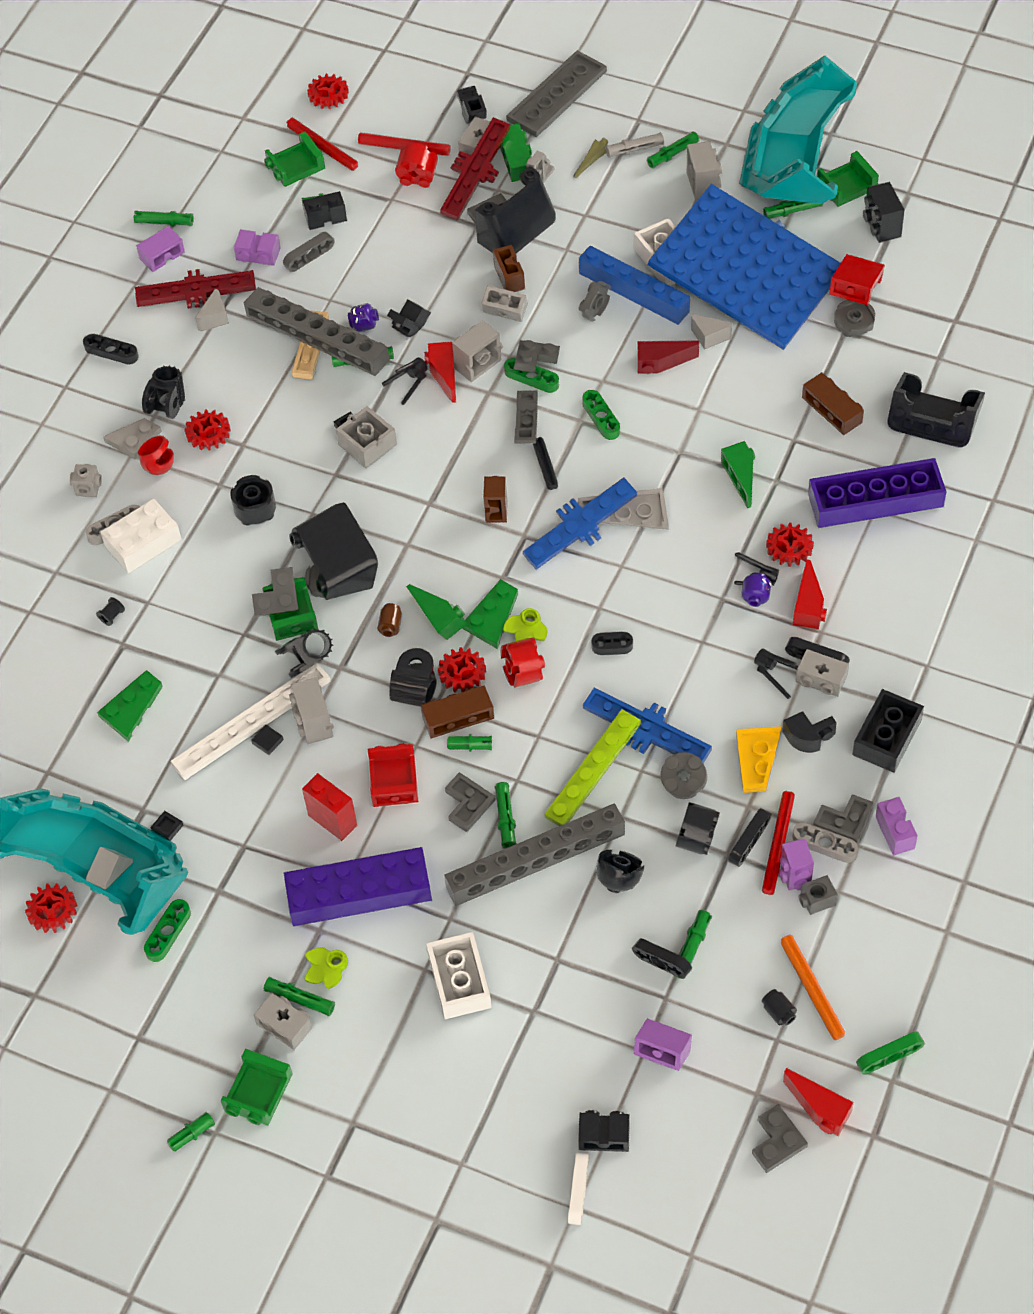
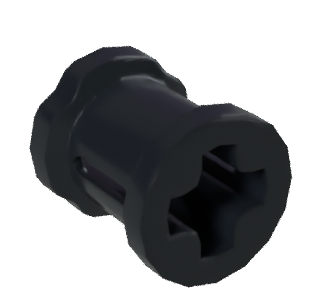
M110 597L108 604L102 610H98L96 616L102 623L111 626L114 618L119 613L125 611V607L119 600Z

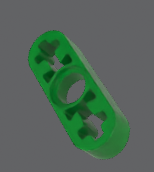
M510 358L504 363L505 375L510 379L547 393H553L559 388V376L554 372L536 366L535 373L537 376L535 378H528L526 375L534 372L515 370L516 358Z
M596 390L584 392L582 395V405L602 436L608 440L618 438L620 435V423L600 393ZM605 412L607 415L599 418L596 416V413Z
M177 899L170 903L147 939L144 951L150 961L159 962L165 958L190 918L191 911L185 900ZM183 908L184 912H179L176 916L175 910ZM165 926H172L174 928V931L169 935L161 933ZM159 945L160 951L152 953L151 948L156 949Z
M912 1032L862 1055L856 1061V1064L862 1074H869L917 1052L925 1045V1042L919 1032Z

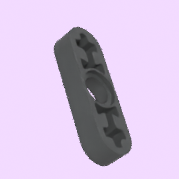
M327 232L318 234L289 252L283 259V265L291 272L297 271L329 251L334 245V238Z

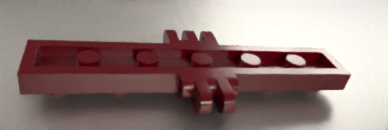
M493 117L473 153L469 155L459 151L458 157L454 160L455 164H452L450 168L460 173V176L440 209L441 214L458 221L479 183H485L486 181L494 183L495 177L498 176L499 172L494 169L491 162L510 130L509 123Z
M195 269V276L192 275V270H188V277H184V280L135 287L137 307L186 300L188 309L192 308L191 302H195V307L197 308L200 307L199 301H202L204 305L207 297H210L215 289L219 290L220 295L256 290L254 270L204 277V274L200 275V269Z

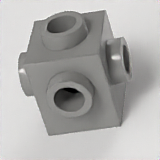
M76 464L74 472L70 474V485H73L76 496L97 497L99 487L102 484V476L98 473L97 466Z

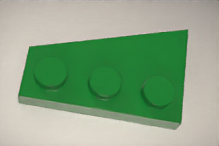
M500 579L465 619L467 625L462 629L498 649L502 633H504L503 627L513 610L518 596V589Z
M144 671L97 712L98 716L129 742L133 730L141 723L143 714L147 708L151 707L163 687L161 681L149 671Z

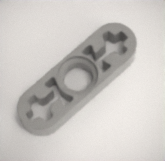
M130 505L88 526L86 535L89 543L92 545L104 543L101 531L104 530L103 528L109 527L111 523L117 522L140 506Z
M805 822L798 823L793 829V841L806 839L808 847L812 851L845 863L853 862L857 858L858 845L852 839ZM803 831L807 832V835H805L804 838L800 837V834H802ZM816 835L815 842H812V838ZM828 838L832 844L829 847H823L819 844V840ZM836 843H839V847L837 846V850H835ZM847 847L851 848V851H849L848 854L844 853V850H846Z

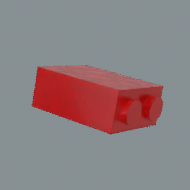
M319 773L302 788L308 816L339 840L343 841L357 826L352 798Z

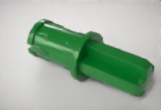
M469 734V736H449L447 738V748L449 750H469V752L471 750H492V736H472V734Z
M205 1112L190 1124H184L185 1127L167 1140L169 1147L173 1151H177L191 1140L196 1141L200 1134L215 1125L214 1120L209 1113Z

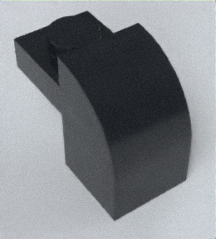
M471 86L457 90L465 122L467 124L471 123L474 117L486 119L487 110L482 95H478L476 87Z
M407 299L400 313L390 309L387 316L393 319L392 328L407 337H412L424 326L431 312Z
M802 711L783 720L782 732L795 749L812 753L820 751L822 740L827 741L835 735L837 722L833 716H830L812 725Z

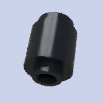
M773 989L763 997L761 1001L764 1004L763 1008L779 1026L783 1024L787 1026L796 1019V1007L782 992Z

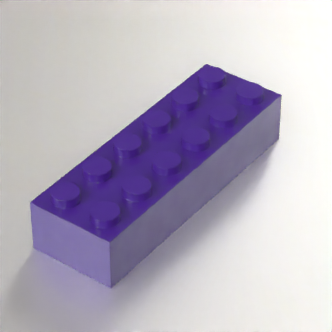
M935 458L809 479L808 496L818 528L944 507L947 493Z
M423 847L283 872L289 913L293 926L432 901Z

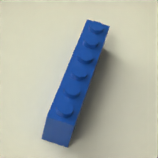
M591 245L580 255V275L596 283L603 281L609 284L611 291L677 325L689 314V295Z

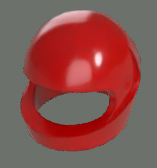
M164 436L152 437L145 441L138 449L140 464L149 474L162 475L173 466L174 453L171 449L167 448L169 441Z

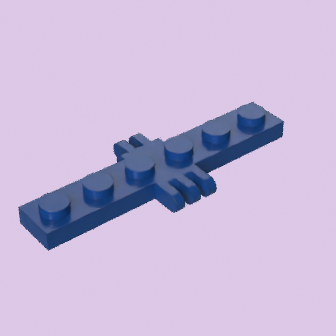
M623 477L584 507H581L572 498L569 502L573 508L567 503L563 505L564 510L567 512L566 514L560 508L556 510L557 515L563 522L523 550V555L537 570L578 539L581 542L586 541L592 546L594 541L590 536H593L597 541L601 539L600 534L597 532L599 530L597 525L635 498L637 491Z
M595 687L583 703L584 710L612 723L621 709L640 719L641 725L627 742L626 746H629L631 741L634 740L631 748L637 750L639 745L642 744L639 752L642 754L646 752L652 743L674 755L681 752L694 754L704 763L712 751L711 745L665 723L666 717H664L666 708L661 707L656 713L659 706L656 703H653L650 709L645 708L641 711Z

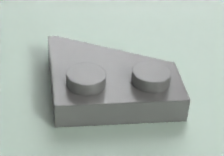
M537 151L533 157H530L526 164V167L531 166L539 172L543 183L555 170V167L550 165L546 155L540 151Z
M143 418L109 433L103 438L105 443L137 459L140 446L150 438L158 436L162 431L160 426Z

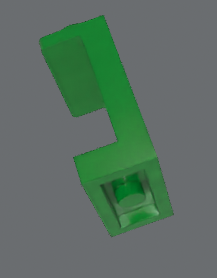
M306 132L299 134L300 143L274 155L269 149L265 150L266 158L264 162L266 167L272 169L275 179L281 181L284 187L325 169L322 152Z
M858 151L851 153L849 163L827 173L822 168L817 170V177L825 184L830 182L837 184V195L830 200L837 207L867 194V187L878 185L879 175Z
M305 577L294 578L298 611L269 615L276 641L298 636L301 633H305L306 630L318 628ZM273 584L263 587V593L273 591Z
M245 1049L241 1056L243 1064L227 1097H222L221 1104L224 1111L230 1116L238 1117L240 1115L247 1118L252 1124L268 1126L293 1075L290 1064Z

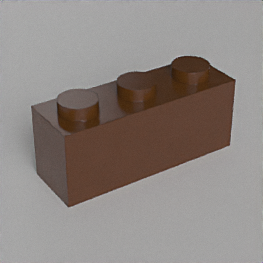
M822 372L803 384L802 398L842 435L847 434L863 423L864 409L862 406L851 399L845 390H841L831 378Z
M485 685L473 687L468 691L451 694L446 698L436 701L432 700L421 705L422 718L430 739L494 719V708Z

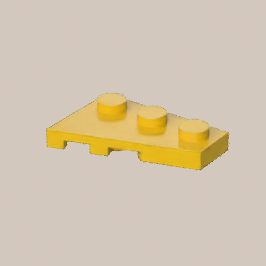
M782 726L736 729L743 793L766 792Z

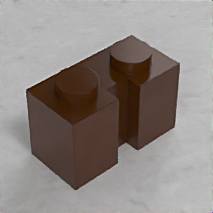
M509 245L494 249V267L504 290L512 292L524 290V272L520 262H517L513 246Z
M485 476L483 492L486 523H507L506 476Z

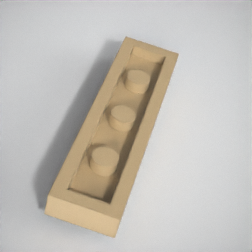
M311 311L316 312L320 316L329 319L328 312ZM300 341L292 369V377L313 380L320 350Z

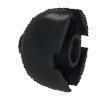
M610 849L602 851L598 856L596 865L599 881L607 887L608 891L613 893L633 889L639 883L644 871V865L641 866L642 861L635 855L625 851H619V855L611 854L612 850Z

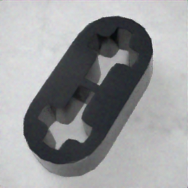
M628 632L597 633L592 637L591 648L597 655L628 654L633 649V637ZM621 641H625L626 645H621ZM599 642H603L604 646H599Z

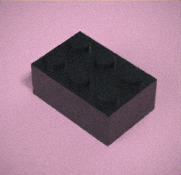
M882 689L854 740L852 755L895 773L922 721L924 706Z

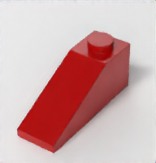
M452 342L428 343V352H424L425 362L429 364L432 376L451 402L454 403L456 402Z
M806 559L794 610L793 625L819 630L821 621L825 622L827 609L823 608L824 597L812 562Z
M786 1068L783 1077L784 1084L814 1123L823 1132L839 1136L852 1113L854 1102Z

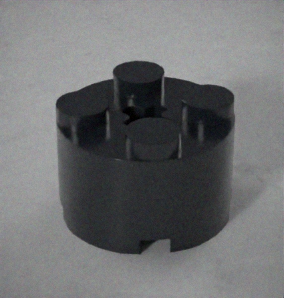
M248 475L240 478L230 491L236 517L246 526L271 520L276 509L271 483L257 475Z
M689 802L675 847L707 855L720 812Z

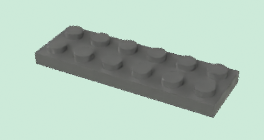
M577 50L506 115L507 121L511 124L519 123L522 130L535 137L539 136L607 72V66Z

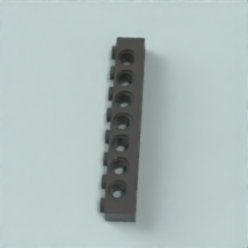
M258 287L243 302L247 317L373 376H376L390 361L388 348L383 343L376 342L366 335H361L349 327L337 324L333 320L324 318L318 313L311 312L303 306L296 305L268 290Z
M613 803L444 874L446 889L456 907L624 836L625 821L616 804Z

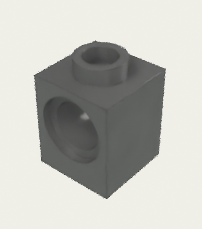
M828 875L801 884V893L798 897L802 907L807 908L809 914L812 915L836 906L838 894ZM813 894H819V895H821L822 897L816 898V897H813L812 895H813Z

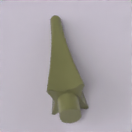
M602 138L600 141L594 140L585 159L575 172V178L606 154L605 146L608 144L606 138Z

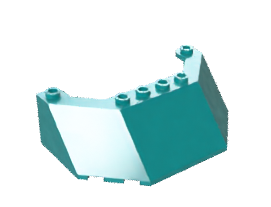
M825 55L785 81L779 88L781 93L776 100L771 99L763 110L765 113L759 123L755 121L750 129L739 184L766 198L823 204L828 200H832L838 192L837 184L834 182L825 184L815 175L821 142L823 140V131L840 105L854 98L857 82Z
M42 788L0 798V859L11 855H19L46 861L53 865L55 870L72 876L74 881L86 884L93 892L105 895L109 898L110 902L120 904L124 917L119 918L118 926L125 934L133 935L145 931L188 875L187 868L182 867L183 859L181 855L175 852L177 849L175 843L102 802L93 800L92 804L80 802V797L64 793L62 797L49 795L50 791ZM100 847L114 850L133 859V863L106 890L86 881V876Z

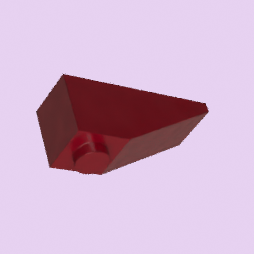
M699 340L637 341L638 374L660 373L699 357Z

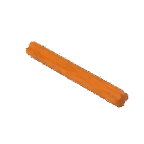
M792 935L783 937L781 945L831 1037L834 1040L843 1038L845 1030Z

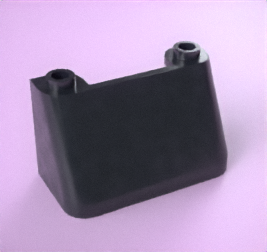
M531 166L527 167L520 175V180L525 187L503 205L498 206L493 202H485L475 209L477 243L492 253L494 249L512 245L517 254L556 220V212L539 172Z
M904 372L893 391L887 419L888 426L896 432L955 447L966 446L971 439L984 401L985 392L968 390L964 393L961 402L921 392V379L914 374Z
M346 503L335 504L292 529L289 535L290 542L297 549L303 547L306 549L319 572L316 587L322 593L325 600L373 588L378 568V559Z

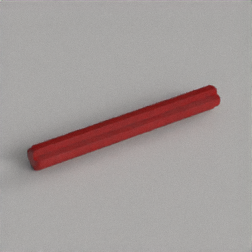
M293 117L287 120L286 123L289 129L298 135L306 132L315 145L351 171L358 168L357 160Z
M362 132L358 135V143L363 145L401 150L407 144L417 143L427 146L428 151L431 153L434 151L437 155L449 156L451 152L449 144Z
M784 791L782 793L762 886L764 894L773 895L775 892L781 864L782 845L786 840L795 794L793 792Z

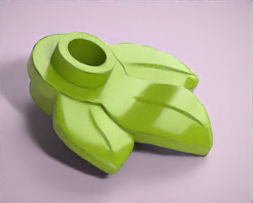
M533 608L523 610L520 615L511 616L503 627L504 632L515 634V641L532 637L539 641H545L548 633L547 627L541 622L540 614Z
M323 947L306 952L305 957L312 966L305 975V981L312 984L324 982L327 989L335 987L342 979V971L348 966L347 955L343 951H329ZM334 961H341L339 964L333 965Z

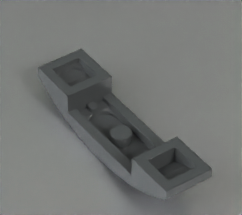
M538 390L517 391L514 444L536 443Z

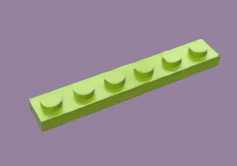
M621 709L544 814L546 819L558 826L570 822L641 725L640 719Z

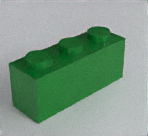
M519 123L510 125V130L500 146L511 182L520 181V175L527 168V161L532 155L530 144H526V132L521 130Z

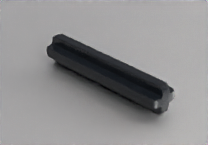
M538 437L536 438V443H533V447L547 489H557L558 481L544 439Z

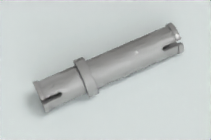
M660 132L629 141L625 139L621 143L606 145V154L608 158L621 154L629 155L630 152L664 145V137Z

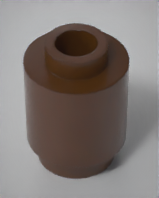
M387 603L380 610L377 630L385 637H392L399 633L402 612L397 604Z

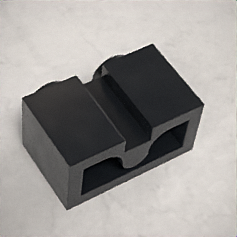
M340 191L302 200L309 230L325 227L324 223L330 221L332 225L347 221L345 204Z
M588 1110L585 1113L579 1112V1150L629 1152L630 1114L612 1111L609 1116H600V1112L596 1110Z

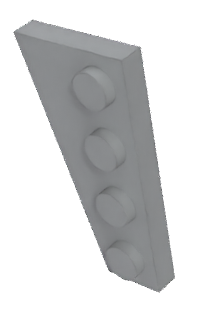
M663 488L637 491L635 498L601 523L669 530ZM597 496L578 498V504L584 507Z

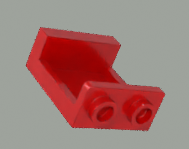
M846 254L832 277L829 295L868 305L872 290L877 283L882 281L885 264Z
M401 743L396 746L369 748L370 790L373 807L419 802L413 744Z

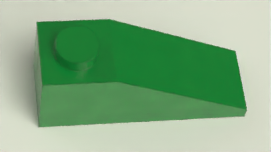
M742 441L721 449V463L746 507L750 508L752 504L753 460H755V454L751 447L748 448L746 442Z
M411 584L406 586L437 633L446 640L467 625L463 618L465 613L458 605L453 606L447 600Z

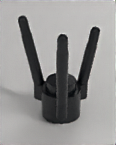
M417 357L412 362L396 369V374L382 382V385L385 386L405 373L411 378H418L401 402L402 405H405L420 382L427 377L424 372L428 370V366L422 358Z
M740 552L735 553L736 557L760 568L759 573L765 574L771 581V585H775L779 569L766 566ZM734 581V584L743 585V581Z
M764 648L760 649L754 659V663L758 665L757 671L762 673L787 699H790V694L766 670H773L777 662L796 670L799 666L797 663L777 656Z

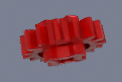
M327 73L325 77L319 75L318 80L312 79V84H308V97L310 102H314L315 107L320 105L321 109L325 106L331 109V106L334 105L337 108L338 103L344 104V99H348V85L346 80L342 81L341 76L336 78L335 74L329 77Z
M205 409L204 414L198 411L197 417L190 416L191 422H186L185 434L187 441L192 443V447L199 445L200 450L207 447L208 451H210L211 446L219 448L218 444H225V438L230 437V424L228 418H224L222 412L217 415L216 410L208 413V410Z
M789 523L788 527L780 524V529L774 527L773 533L768 534V540L766 541L767 554L773 555V561L779 559L780 565L787 562L788 567H791L792 563L795 562L799 566L800 560L806 562L807 557L812 555L814 547L812 534H807V528L801 530L800 524L796 525V527H792V523Z
M462 647L459 648V652L451 649L450 656L444 654V660H439L438 676H440V682L445 683L446 689L452 686L454 693L458 689H461V692H465V689L473 688L474 685L480 687V680H485L486 665L484 658H479L478 651L472 654L471 648H468L466 652L463 651Z
M47 883L44 890L37 887L38 893L30 894L32 901H26L28 908L25 909V913L29 923L33 924L37 931L42 927L44 933H47L50 928H52L54 933H57V927L59 926L62 929H66L64 923H72L71 915H77L75 907L78 905L73 892H69L67 886L60 889L58 883L53 888Z

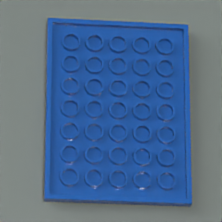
M710 184L649 259L647 265L784 350L830 290L832 277L841 263L720 188Z

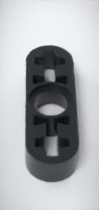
M88 334L83 339L85 351L89 354L124 364H133L139 358L137 348L133 344L98 334ZM110 346L116 347L114 351H106Z
M798 637L789 638L785 647L787 654L802 660L806 649L848 664L850 662L849 657L842 652Z
M762 808L756 812L732 849L728 862L738 867L743 864L767 827L772 813Z
M640 938L632 947L633 953L639 959L679 978L684 979L692 970V965L684 957L643 938Z

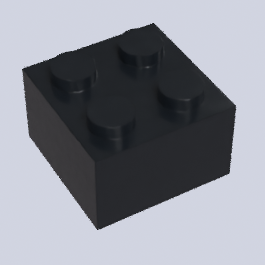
M886 182L867 187V195L864 197L865 210H863V218L865 222L869 223L871 234L876 236L879 243L900 238L905 209L891 183Z

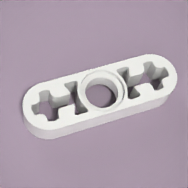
M576 1153L568 1224H582L589 1154Z

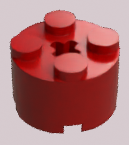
M410 143L404 149L402 147L395 168V173L400 179V183L404 186L417 184L423 188H428L433 181L438 156L434 151L432 153L428 151L427 146L422 144Z
M534 637L501 646L500 656L501 659L505 658L506 664L502 667L506 679L511 686L516 688L543 680L541 669L545 668V661L542 655H538Z

